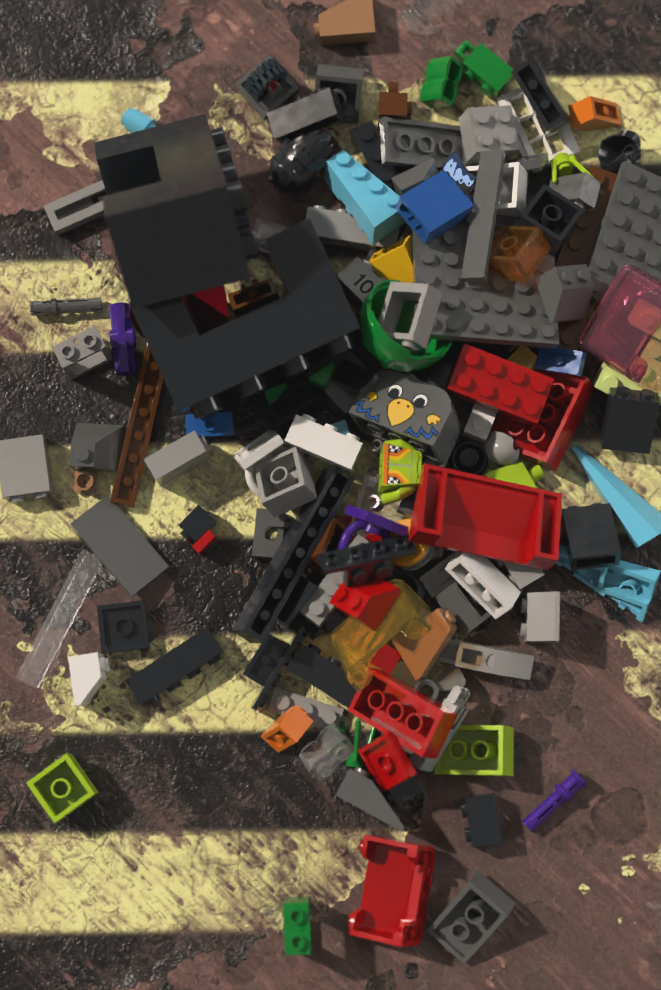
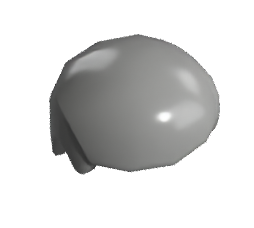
M498 431L490 433L484 446L487 458L502 467L516 463L520 453L519 448L516 450L513 448V438Z

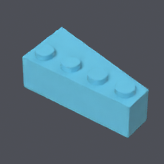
M342 150L326 161L325 182L338 200H342L345 204L346 211L358 222L357 226L362 232L366 233L368 241L372 246L406 223L395 209L400 196L347 152Z

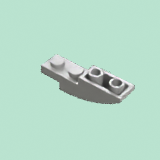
M451 638L437 661L466 669L530 680L535 656Z

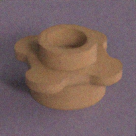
M77 470L74 473L75 484L73 485V491L75 493L88 492V494H94L96 492L95 480L98 478L97 473L94 471L88 473Z

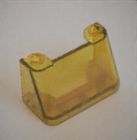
M394 579L389 581V583L400 588L402 592L376 631L348 617L332 632L331 643L349 683L358 692L365 688L372 678V672L367 660L401 631L407 638L418 640L432 630L430 607L402 580Z

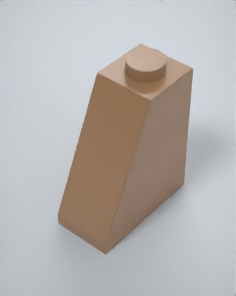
M345 0L318 14V23H314L315 38L320 37V46L374 42L373 0Z
M446 608L436 609L391 639L416 681L422 680L429 675L458 629L455 624L456 618L454 614Z

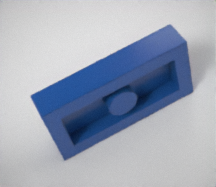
M539 347L535 369L581 377L586 353L563 348Z
M232 411L217 412L197 420L194 414L185 415L186 435L195 430L197 436L202 434L204 438L234 436Z

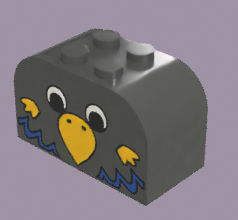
M394 370L376 372L380 377L367 397L358 394L349 411L359 431L382 441L401 439L422 452L423 457L444 464L460 432V419L449 395L434 382L429 380L423 382L408 372L404 374Z

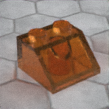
M502 226L493 238L489 268L508 281L528 282L551 250L541 228Z

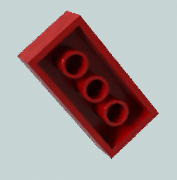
M464 343L459 348L444 391L514 420L534 426L538 424L554 378Z
M368 667L348 708L350 713L385 734L392 730L399 743L421 757L437 759L458 716L455 712L384 670Z

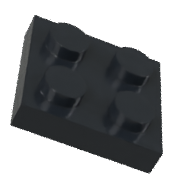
M146 600L97 606L102 654L151 648Z

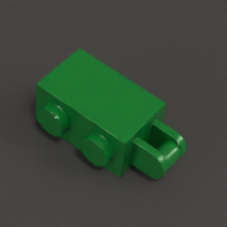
M464 40L453 52L454 56L462 62V74L469 82H475L483 94L488 97L492 96L496 100L514 80V76L511 73L514 69L482 43L474 47L471 43ZM466 52L470 53L468 57L465 55Z

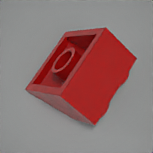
M383 579L346 587L345 583L342 582L329 603L348 617L376 631L402 590Z

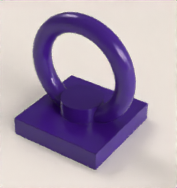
M348 505L344 514L359 520L352 523L343 532L339 542V549L348 548L351 538L360 530L378 535L383 540L392 538L389 531L406 537L409 527L372 512Z

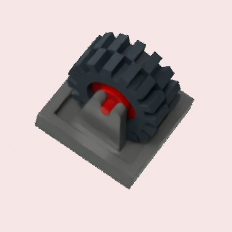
M270 56L266 57L234 84L235 89L264 121L268 118L267 113L273 111L276 106L284 105L299 93V88L288 77L287 71L275 58Z

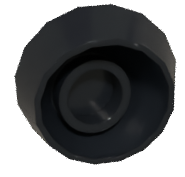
M462 440L456 443L447 463L449 469L481 476L487 469L488 458L482 445L476 441Z

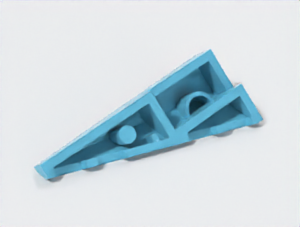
M575 445L570 449L604 504L610 503L612 513L635 549L661 533V513L579 445Z
M559 544V557L556 564L560 567L564 565L571 570L567 548ZM621 560L619 565L572 570L574 577L603 597L607 595L616 601L619 608L622 610L626 608L636 615V619L642 623L661 571Z

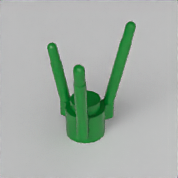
M358 718L356 720L354 746H349V750L345 725L343 721H340L343 747L342 759H346V766L365 767V762L358 752L362 748L360 746L361 719ZM373 726L367 744L374 741L377 729Z

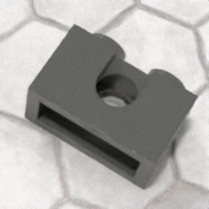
M257 508L252 550L253 558L273 559L284 539V531L288 532L290 528V517H286V513L274 517L267 509ZM270 529H276L279 533L278 538L274 541L265 538L266 532Z

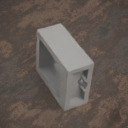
M390 282L378 323L396 343L410 351H415L416 348L426 349L443 293L430 284ZM404 300L419 301L409 334L395 332Z
M96 326L52 347L61 367L71 380L113 360ZM74 340H79V343L74 344Z

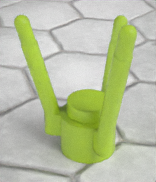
M559 153L550 160L553 183L557 182V174L561 177L571 175L574 166L582 173L586 172L591 175L576 160L575 155L569 156L567 153Z

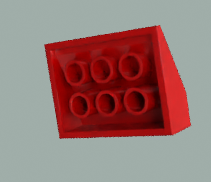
M535 369L534 371L554 378L538 424L530 426L498 414L490 433L498 431L512 437L514 440V450L520 449V458L556 472L596 388L586 376L580 377Z

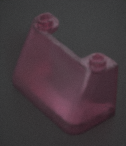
M629 264L622 267L579 338L580 346L587 352L637 383H640L648 366L647 361L640 356L661 323V279L634 265Z

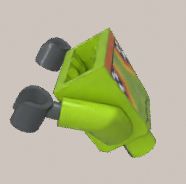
M380 439L373 441V444L378 448L371 449V452L376 457H380L378 494H382L380 498L376 495L369 496L368 500L370 502L377 501L375 506L370 507L375 512L381 511L384 505L387 506L398 502L418 490L423 467L422 452L401 439L387 440L384 443Z

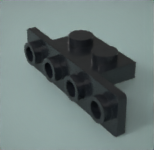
M406 534V537L401 535L317 555V561L325 575L344 571L343 581L346 587L392 577L394 559L415 555L417 549L413 542L409 541V535Z
M304 625L299 626L288 645L268 633L264 642L256 650L242 673L263 686L252 703L251 709L256 711L258 707L262 709L269 698L266 693L271 686L276 687L282 677L279 674L283 665L288 667L294 657V654L291 653L296 644L300 646L307 636V633L304 632L306 629Z

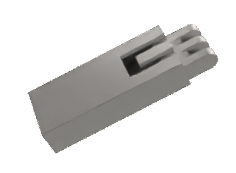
M103 180L44 205V209L57 236L104 216L102 197H98L100 202L96 204L91 199L96 195L106 192Z
M454 686L448 697L441 704L458 714L437 759L421 757L413 752L409 758L413 766L419 770L433 771L469 711L464 706L470 696L469 689Z

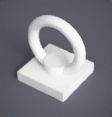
M269 429L232 455L235 461L245 470L247 485L258 497H260L254 475V465L271 458L274 453L280 454L289 450V448L282 445L284 443L283 440L272 429Z

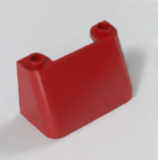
M364 835V839L360 843V853L364 859L368 860L360 909L354 910L348 916L347 934L398 947L417 946L422 939L435 863V848L424 844Z

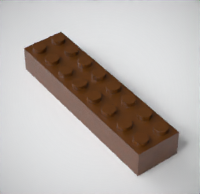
M589 166L587 171L596 180L601 182L595 208L584 210L576 227L561 246L555 267L587 265L618 174ZM590 299L584 319L558 323L559 345L557 348L577 351L594 300Z

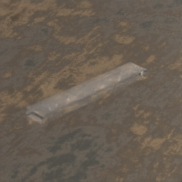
M84 549L81 550L15 677L16 679L36 689L39 688L102 566L101 561L94 554Z

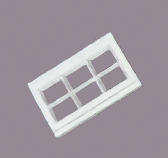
M521 88L503 94L496 99L499 106L511 105L519 152L522 157L535 155L531 143L541 139L549 154V162L542 168L550 166V160L559 153H567L569 156L580 153L578 144L567 123L553 133L559 134L565 150L553 154L546 138L553 134L549 131L544 133L536 111H534ZM523 97L530 114L519 118L511 101ZM533 118L540 135L528 139L521 122Z

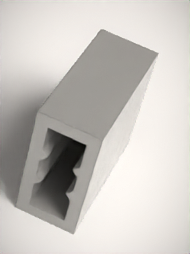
M194 430L146 457L144 461L161 487L209 460L207 452L211 450L203 435L197 436Z
M43 434L0 440L2 498L7 501L9 500L10 503L24 502V498L33 497V500H42L48 498L47 495L54 494L47 438Z

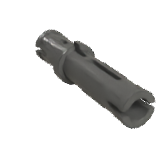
M101 297L65 300L51 298V300L30 301L31 316L52 315L56 317L58 314L102 312Z

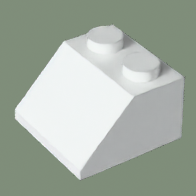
M98 652L68 657L74 706H87L107 680V673L110 672L109 659L105 658L104 654Z

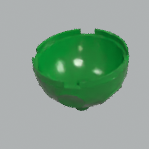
M386 280L377 284L365 297L359 317L362 342L367 351L380 361L384 368L403 372L425 369L442 358L451 347L452 341L429 339L426 349L416 348L415 351H410L396 343L382 329L378 321L390 282L401 281ZM404 300L395 332L409 334L414 319V301Z

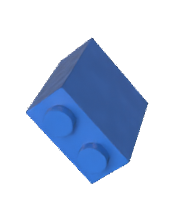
M443 170L401 195L395 209L420 240L426 244L467 219L474 205L470 197L464 194L457 186L454 178Z

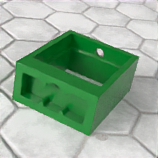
M309 896L285 897L283 901L285 956L311 954Z

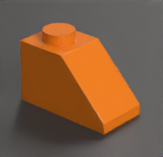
M589 96L568 106L569 116L572 119L570 123L574 129L592 131L622 125L618 103Z
M294 705L287 709L260 737L279 753L297 743L313 720L303 708Z

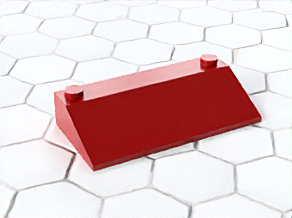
M424 463L411 517L409 541L548 570L558 561L562 494Z

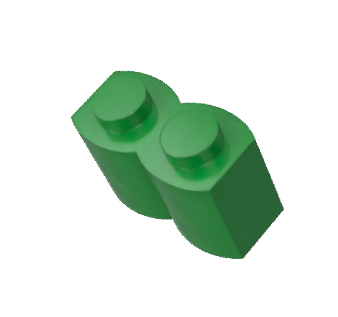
M453 56L435 58L429 61L426 69V81L420 93V100L423 104L431 109L453 105L457 96V84L462 76V62Z

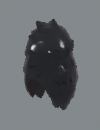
M315 130L306 134L302 133L292 140L285 138L281 148H278L276 154L271 158L268 181L273 183L274 188H278L280 192L285 190L288 192H298L305 187L311 186L312 182L321 177L319 171L326 164L327 156L332 150L333 144H329L332 133L330 131L319 133L320 130Z

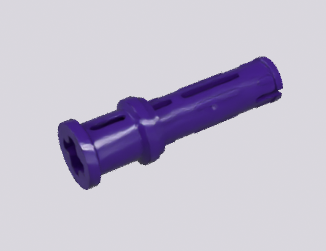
M574 769L570 771L571 774L561 784L557 783L555 785V791L540 803L526 818L521 820L531 832L565 801L567 803L572 801V796L582 787L586 788L588 786Z

